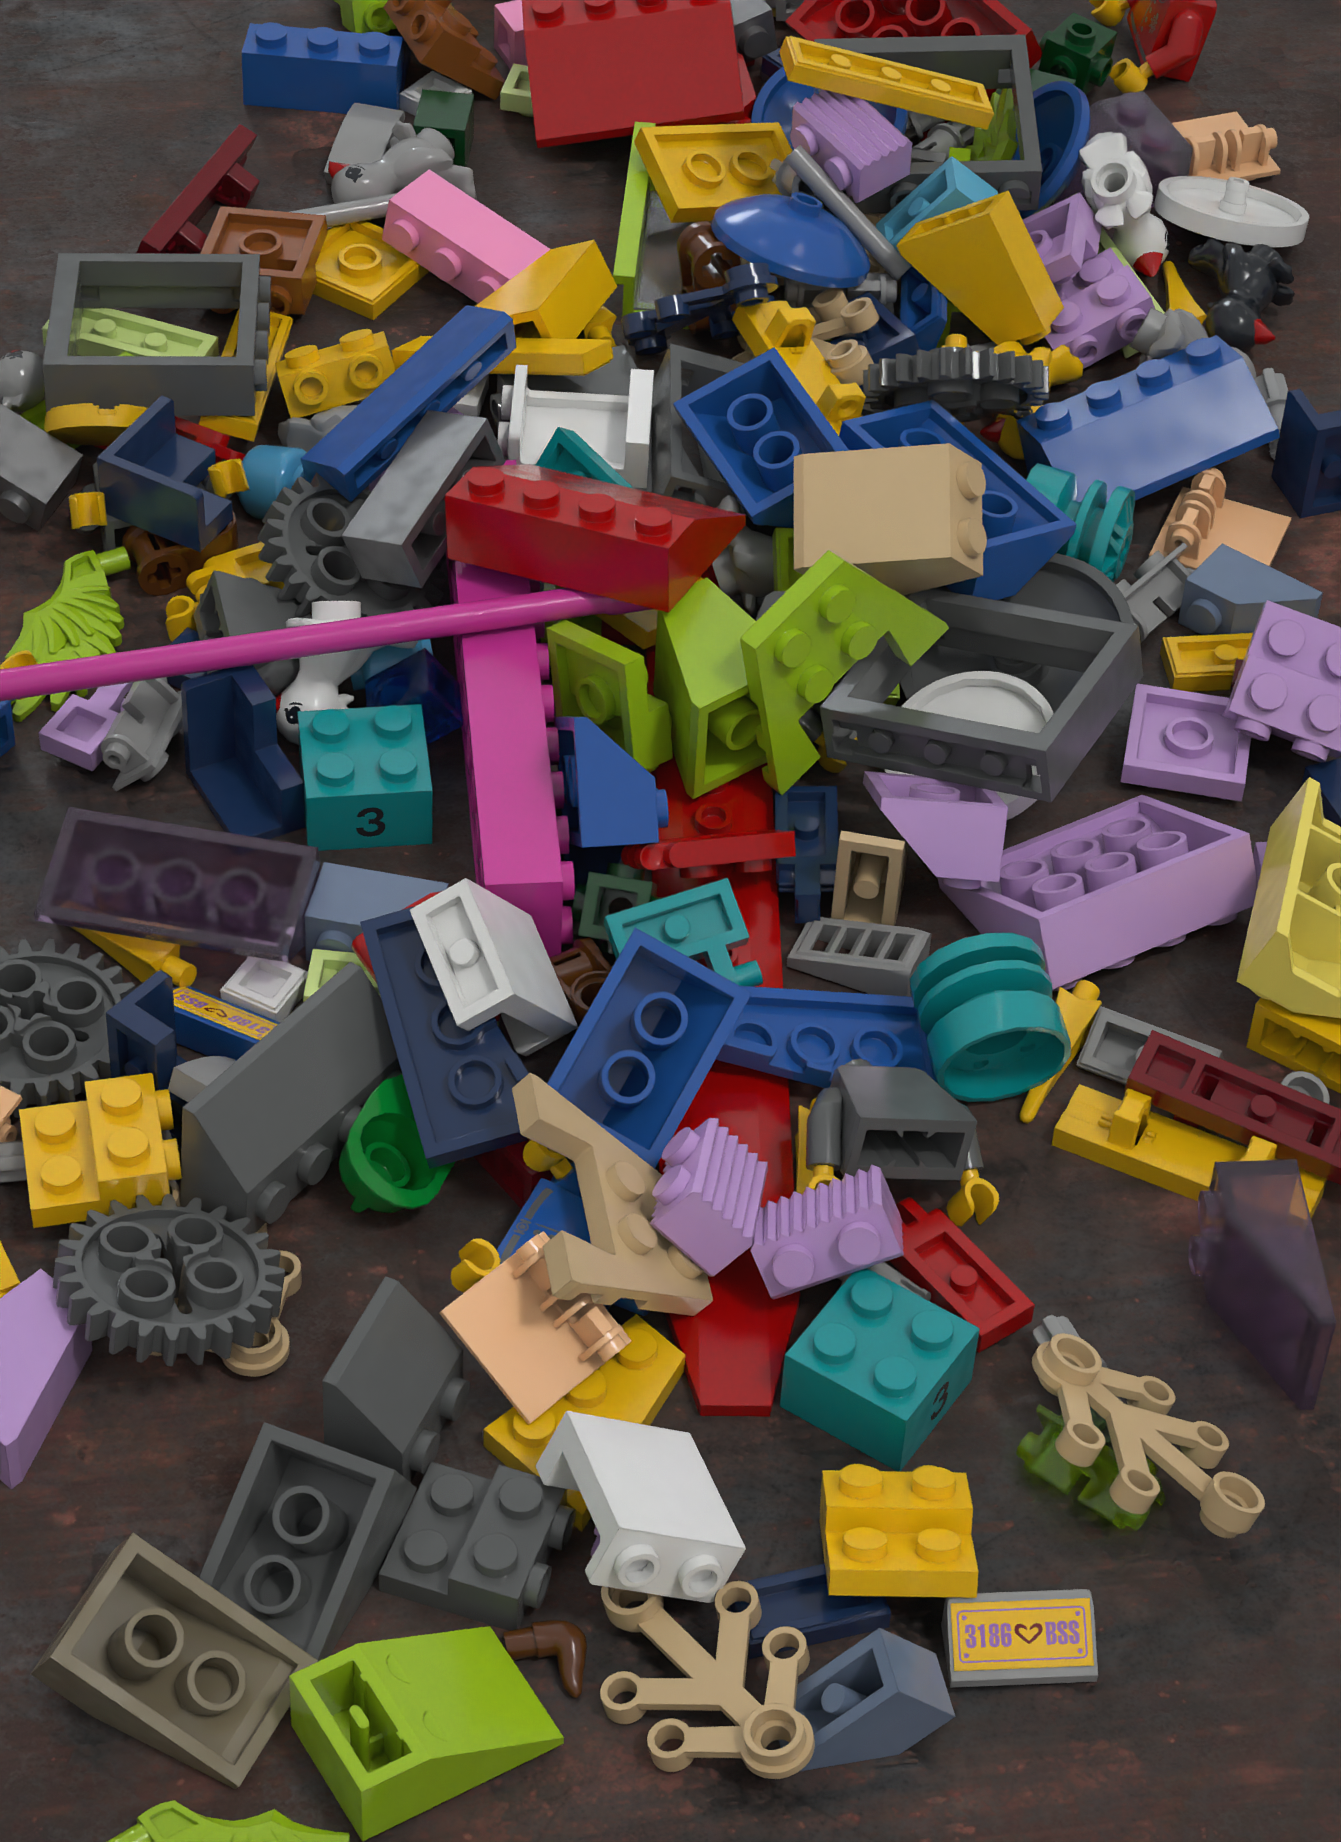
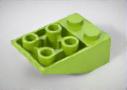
M490 1626L357 1643L289 1675L291 1726L362 1842L564 1744L563 1735Z

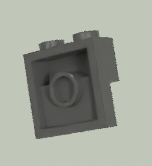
M431 1461L379 1572V1591L508 1631L519 1629L528 1606L539 1609L545 1598L552 1570L551 1566L547 1565L553 1549L564 1551L571 1537L576 1509L567 1507V1489L544 1485L539 1476L503 1465L498 1466L493 1479H488Z

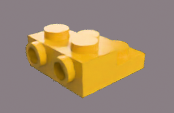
M370 329L353 331L342 336L339 339L340 344L318 350L316 345L298 347L287 352L284 355L285 360L275 362L290 418H300L366 399L396 371L384 331L375 334Z
M153 1073L86 1081L87 1100L19 1109L33 1228L86 1221L87 1211L89 1210L109 1216L110 1201L116 1200L128 1209H132L136 1206L137 1195L145 1196L152 1206L161 1205L165 1194H170L168 1181L182 1179L177 1139L163 1140L161 1131L174 1129L169 1089L155 1091Z
M851 1464L841 1470H822L819 1522L828 1594L835 1596L977 1598L979 1571L971 1535L973 1505L966 1473L951 1472L948 1469L933 1465H923L912 1472L879 1471L876 1468L863 1464Z

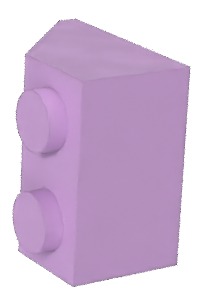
M864 771L863 784L879 809L936 877L943 878L942 883L944 885L959 889L980 888L981 881L999 882L1008 807L995 791L917 775Z

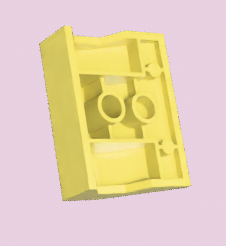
M1309 777L1270 827L1236 982L1251 989L1257 996L1266 1000H1272L1292 1012L1341 1019V827L1324 818L1320 783Z

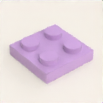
M1137 684L1120 782L1242 802L1251 737L1235 731L1233 728L1236 721L1223 716L1229 698Z

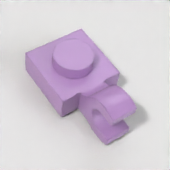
M133 682L98 687L89 700L72 694L40 730L41 750L93 771L103 760L101 744L117 714L125 710L122 707L125 700L124 696L130 691Z

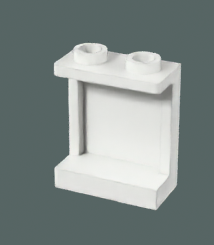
M516 365L514 385H503L501 419L510 420V422L499 421L498 445L504 457H508V460H516L517 465H536L557 427H562L577 433L633 488H647L654 370L631 369L629 396L530 390L527 387L528 365Z
M467 878L410 909L457 1026L470 1031L501 1013L516 1052L524 1056L532 1054L579 1028L530 914Z
M572 1411L565 1412L539 1458L536 1468L544 1485L576 1490L582 1494L600 1535V1544L585 1569L589 1582L592 1585L705 1603L713 1602L716 1593L724 1587L746 1547L691 1434Z

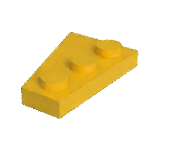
M636 1314L621 1325L624 1332L632 1340L629 1344L529 1425L514 1407L509 1409L483 1429V1446L505 1466L540 1477L536 1464L566 1411L650 1426L683 1375L686 1355ZM567 1489V1507L576 1509L574 1526L582 1532L591 1518L590 1512L581 1492Z

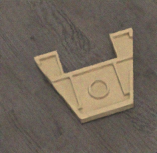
M532 1073L525 1076L512 1088L520 1133L574 1161L591 1240L590 1244L561 1230L543 1245L552 1295L559 1299L572 1300L580 1293H588L595 1304L612 1305L620 1298L635 1299L634 1301L638 1309L690 1316L698 1314L713 1302L708 1275L649 1224L653 1219L652 1214L655 1212L653 1208L657 1204L652 1192L663 1175L541 1078Z

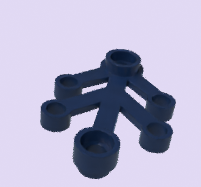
M749 263L730 268L724 272L726 284L723 286L686 294L665 296L654 301L655 310L634 312L623 316L621 323L624 338L628 340V345L634 346L636 355L657 354L668 349L667 340L671 338L672 333L707 316L710 317L708 322L712 339L723 340L740 336L741 333L732 321L735 312H733L730 305L735 303L737 307H752L775 301V297L768 295V293L778 288L777 277L770 275L767 263Z

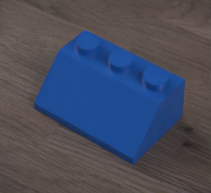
M272 22L264 24L250 23L242 49L243 104L347 114L355 102L399 110V93L404 90L411 60V51L403 37L388 36L381 32L354 33L335 31L327 27L309 29L287 27Z
M775 347L673 403L677 414L754 524L794 528V456L808 453L849 451Z
M572 716L554 717L559 739V765H557L558 771H562L564 782V809H560V816L568 817L569 844L584 848L659 843L658 828H668L669 822L666 790H658L655 777L589 718Z
M635 927L547 1084L655 1169L662 1157L664 1148L672 1139L752 992Z

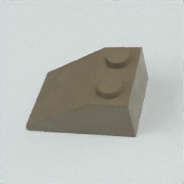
M132 1533L111 1552L31 1672V1675L92 1717L233 1789H237L290 1707L289 1675L318 1662V1660L135 1533Z

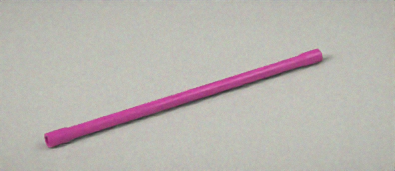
M562 588L0 669V701L597 614L618 615L653 609L570 588Z

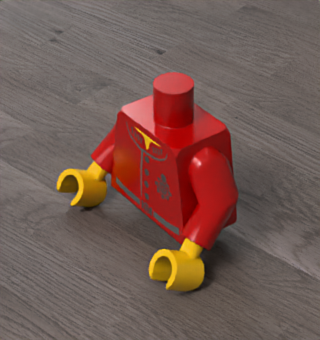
M1089 0L1096 8L1091 11V15L1101 24L1108 27L1116 26L1124 17L1126 9L1131 8L1126 18L1141 66L1138 68L1130 59L1124 58L1112 67L1109 74L1114 80V85L1124 95L1129 97L1139 95L1147 86L1148 78L1153 75L1156 79L1164 76L1187 82L1190 81L1216 15L1217 3L1215 0Z

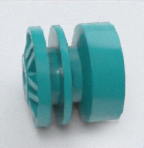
M1037 463L1031 469L1026 480L1077 524L1074 535L1056 553L1084 561L1104 573L1112 582H1115L1123 570L1131 545L1134 526L1135 492L1132 489L1118 485L1112 492L1106 505L1107 484L1096 479L1088 488L1082 501L1078 502L1076 501L1077 476L1074 473Z
M985 933L963 938L936 950L917 966L910 978L911 997L914 1007L918 1010L920 1027L928 1035L927 1051L936 1081L955 1099L967 1102L995 1101L1022 1094L1042 1085L1060 1072L1071 1056L1070 1038L1060 1007L1052 999V982L1050 976L1045 972V960L1041 948L1031 938L1015 933Z

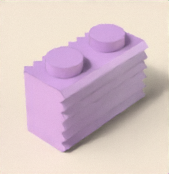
M822 89L819 94L814 92L810 99L806 97L802 103L797 102L793 107L790 138L794 149L801 145L833 180L839 190H845L848 197L852 196L855 203L910 175L912 142L866 100Z
M708 1118L694 1131L690 1127L680 1130L664 1148L662 1159L666 1161L664 1163L666 1167L663 1169V1176L659 1179L652 1192L657 1204L653 1208L655 1212L652 1214L653 1219L649 1224L708 1276L714 1277L753 1244L768 1171V1162L758 1161V1153H748V1144H738V1136L729 1135L728 1127H719V1118Z
M871 1164L868 1172L858 1169L855 1177L845 1173L842 1181L832 1178L829 1186L819 1182L816 1190L806 1187L803 1195L794 1191L790 1199L780 1196L777 1203L768 1200L764 1208L760 1207L750 1251L767 1290L774 1300L903 1256L902 1220L881 1168Z

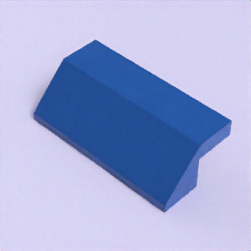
M466 305L301 458L306 481L310 483L317 472L326 482L351 502L390 466L427 410L447 413L517 347L513 319L503 311Z

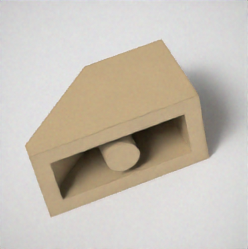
M841 831L831 918L895 926L904 886L908 842Z

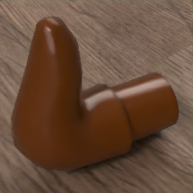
M546 1620L531 1622L529 1627L503 1632L505 1649L512 1660L537 1656L538 1659L556 1656L559 1675L564 1689L571 1697L577 1698L582 1694L587 1641L585 1634L577 1625L566 1620Z

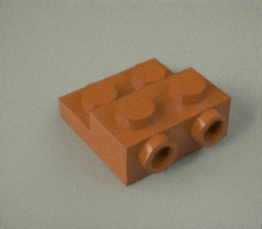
M453 0L387 1L383 8L421 64L494 100L498 98L505 83V80L495 67L498 60L490 51L479 44L476 39L479 35L478 31L466 17L453 8L451 5Z
M220 206L200 254H260V274L262 276H271L270 311L285 316L288 314L305 315L317 284L315 264L328 234L326 215ZM210 308L212 311L220 314H227L236 310Z

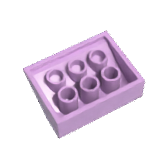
M1145 795L1137 796L1004 849L999 882L981 881L980 888L959 889L944 885L942 883L943 878L938 877L940 889L981 934L1015 933L1031 938L1041 948L1045 960V972L1050 976L1052 982V991H1058L1060 987L1065 990L1075 987L1078 981L1082 980V977L1103 968L1114 969L1126 966L1134 961L1135 955L1151 948L1179 944L1186 939L1187 933L1204 926L1222 925L1235 920L1238 912L1253 906L1258 886L1249 833Z

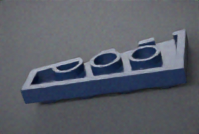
M414 907L361 921L360 924L429 1169L531 1140L520 1133L512 1088L529 1073L517 1053H514L494 1017L470 1031L457 1026L411 915L410 909Z

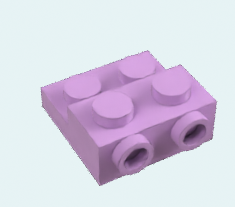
M1080 192L1023 219L1048 275L1055 285L1063 284L1072 279L1082 270L1083 262L1098 255L1102 225L1095 221V213Z
M1108 248L1083 262L1082 270L1069 281L1060 285L1053 284L1064 309L1050 325L1051 332L1040 339L1039 342L1043 347L1050 348L1051 351L1060 345H1066L1069 347L1070 353L1078 357L1083 363L1084 369L1132 343L1150 308L1155 309L1151 296L1128 265L1123 266L1113 250Z
M1267 600L1263 605L1223 714L1224 717L1236 721L1233 729L1243 735L1261 741H1268L1270 734L1294 742L1291 748L1292 752L1314 761L1326 762L1328 755L1335 758L1341 756V627Z

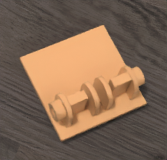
M1238 112L1145 127L1143 131L1175 176H1202L1228 180L1230 177H1237L1252 181L1256 178L1278 175L1281 171L1269 155L1270 149L1277 146V134L1274 128H1266L1263 124L1248 127Z
M1211 467L1195 474L1191 483V489L1182 487L1149 557L1158 550L1166 557L1184 542L1188 547L1177 560L1185 568L1196 570L1223 543L1261 563L1271 566L1290 525L1291 517L1225 499L1226 482L1220 470Z
M544 1231L527 1241L516 1253L439 1312L528 1425L632 1341L604 1305L595 1304L590 1294L580 1293L572 1300L559 1299L552 1295L543 1245L550 1238Z

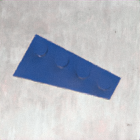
M741 986L752 992V995L715 1059L822 1088L830 1087L834 1070L854 1059L867 1060L873 1066L917 1068L926 1072L937 1082L927 1051L928 1035L921 1029L918 1020V1010L914 1007L912 997Z

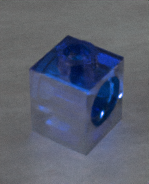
M426 648L365 680L367 707L421 704L426 744L463 726L460 683Z

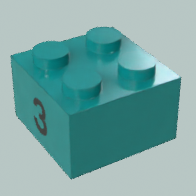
M421 704L298 711L300 777L304 782L305 828L308 852L432 844L433 790Z
M868 1268L853 1272L785 1354L780 1407L893 1470L901 1471L971 1382L980 1328Z

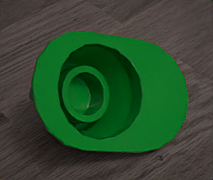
M403 1075L384 1080L368 1097L349 1130L347 1141L341 1151L339 1171L345 1187L354 1197L350 1207L352 1211L360 1213L369 1208L376 1212L388 1214L426 1206L438 1194L455 1162L429 1169Z

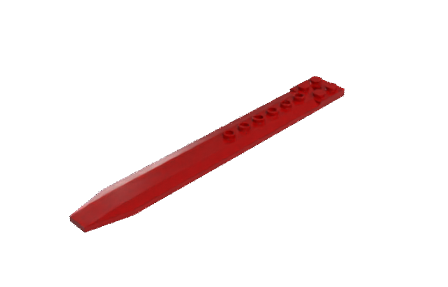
M656 644L645 650L646 669L648 672L647 693L654 697ZM673 754L672 759L659 764L656 770L650 772L655 777L656 788L658 790H666L668 800V828H658L659 839L760 829L775 830L773 791L764 781L762 768L768 765V763L766 762L693 799L685 791ZM776 858L771 859L772 870L734 872V863L717 864V876L703 878H680L679 868L651 870V882L659 884L657 897L662 898L728 878L750 937L746 945L727 950L732 965L734 967L756 960L763 978V984L756 987L783 988ZM704 958L696 960V962L707 967ZM715 1060L673 1137L686 1127H690L694 1131L708 1118H719V1127H728L729 1135L738 1136V1144H748V1153H758V1161L768 1162V1171L760 1207L764 1208L768 1200L777 1203L780 1196L790 1199L794 1192L788 1078ZM661 1157L658 1162V1172L663 1175V1169L666 1167L664 1163L666 1161ZM748 1248L714 1277L708 1276L713 1302L698 1314L690 1316L664 1312L676 1347L686 1355L684 1371L700 1416L770 1417L785 1354L788 1350L799 1308L800 1291L773 1300L750 1248Z

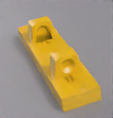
M770 301L757 306L736 308L732 321L755 357L775 347L838 436L842 421L862 417L861 413L866 396L857 383L841 384L838 378L831 373L830 366L811 339L816 321L807 307L791 308L787 301Z
M1081 1084L1078 1085L1067 1108L1054 1128L1052 1146L1301 1241L1323 1196L1327 1179L1276 1159L1277 1144L1252 1136L1247 1148L1150 1111L1152 1097L1128 1088L1123 1100H1120ZM1137 1135L1141 1136L1137 1145H1135Z

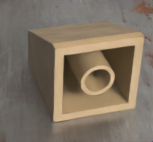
M950 443L808 453L794 456V570L804 574L818 559L830 550L902 595L983 576V552L987 546V537L982 525V496L986 490L982 463Z

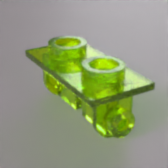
M1039 1404L1036 1412L1044 1430L1040 1436L1032 1431L1027 1433L1016 1451V1455L1025 1461L1024 1469L1035 1474L1066 1495H1068L1081 1474L1086 1475L1090 1478V1481L1077 1498L1079 1503L1111 1522L1119 1529H1123L1127 1525L1137 1531L1146 1521L1151 1506L1144 1514H1132L1120 1508L1111 1498L1109 1489L1119 1474L1114 1450L1104 1445L1094 1463L1089 1467H1079L1066 1461L1055 1447V1441L1065 1426L1063 1415L1061 1413L1058 1416ZM1146 1458L1150 1473L1160 1485V1492L1155 1501L1163 1505L1166 1497L1160 1479L1156 1477L1159 1469Z

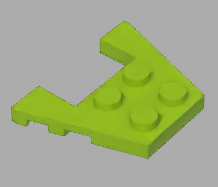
M830 550L818 559L740 637L750 700L758 705L761 721L755 728L757 744L766 751L768 765L762 768L763 779L767 785L781 795L821 757L799 724V719L815 703L824 700L831 692L833 685L858 660L867 657L882 636L886 639L894 655L909 666H912L949 629L946 622L928 610L915 604L897 591L892 590Z

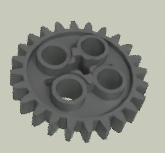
M941 347L930 351L917 350V355L914 356L899 353L896 354V359L881 358L879 359V364H869L868 370H863V393L866 396L864 404H870V409L872 410L882 409L887 411L935 400L959 422H971L982 418L993 419V414L1014 415V410L1030 411L1031 406L1043 405V400L1049 399V367L1043 366L1042 360H1032L1031 355L1015 357V351L996 354L993 348L976 352L972 351L970 347Z
M317 472L310 483L304 478L299 477L291 489L284 487L263 517L262 522L264 526L257 537L259 541L265 544L258 555L259 560L272 564L265 577L268 581L284 583L285 586L278 595L280 600L296 598L300 602L295 613L297 617H302L312 612V602L318 601L361 602V617L436 607L444 595L440 589L448 575L439 570L445 562L446 556H442L422 588L362 578L343 540L342 534L372 491H369L368 485L356 498L349 502Z
M22 939L18 945V953L11 955L0 946V1086L22 1096L23 1100L13 1111L14 1117L20 1118L19 1109H26L27 1104H36L37 1107L51 1105V1102L59 1100L62 1104L76 1102L75 1095L81 1092L86 1095V1081L111 1078L106 1012L135 990V985L133 982L123 983L122 968L119 965L104 970L102 953H95L82 960L80 944L78 943L70 946L64 954L57 953L54 939H48L41 951H32L28 941Z
M165 1194L162 1204L152 1206L145 1196L137 1195L136 1206L132 1209H128L122 1203L112 1200L110 1201L109 1216L89 1210L87 1211L86 1225L72 1223L69 1226L68 1239L59 1241L53 1277V1288L57 1289L56 1305L57 1307L68 1308L67 1323L69 1325L86 1324L85 1339L88 1342L108 1336L110 1338L109 1353L111 1354L118 1353L125 1347L130 1346L136 1348V1362L143 1363L152 1352L162 1354L166 1366H173L177 1354L187 1353L196 1365H203L205 1350L211 1349L218 1356L227 1359L230 1358L232 1342L246 1348H251L255 1332L268 1334L271 1318L278 1317L280 1312L285 1269L279 1267L281 1253L279 1250L267 1249L269 1235L266 1232L249 1234L251 1219L245 1217L228 1222L226 1220L227 1207L224 1205L207 1213L201 1211V1198L197 1197L193 1198L186 1207H180L176 1205L172 1194ZM161 1250L164 1258H160ZM174 1298H178V1305H176Z

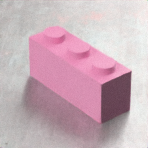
M430 169L389 199L382 240L477 303H480L550 250V248Z

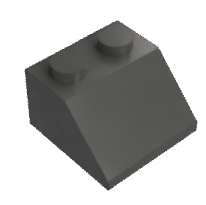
M385 1276L322 1381L324 1444L394 1469L411 1483L417 1472L425 1474L430 1462H434L440 1444L439 1433L447 1419L456 1421L465 1407L470 1391V1382L463 1379V1348L410 1292L395 1279Z

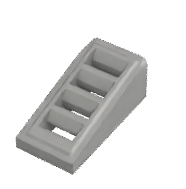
M820 917V921L807 922L787 957V967L868 994L911 997L910 978L917 966L929 957L932 934L909 927ZM817 940L829 943L825 951L812 950ZM841 947L851 950L849 954H841L839 951Z

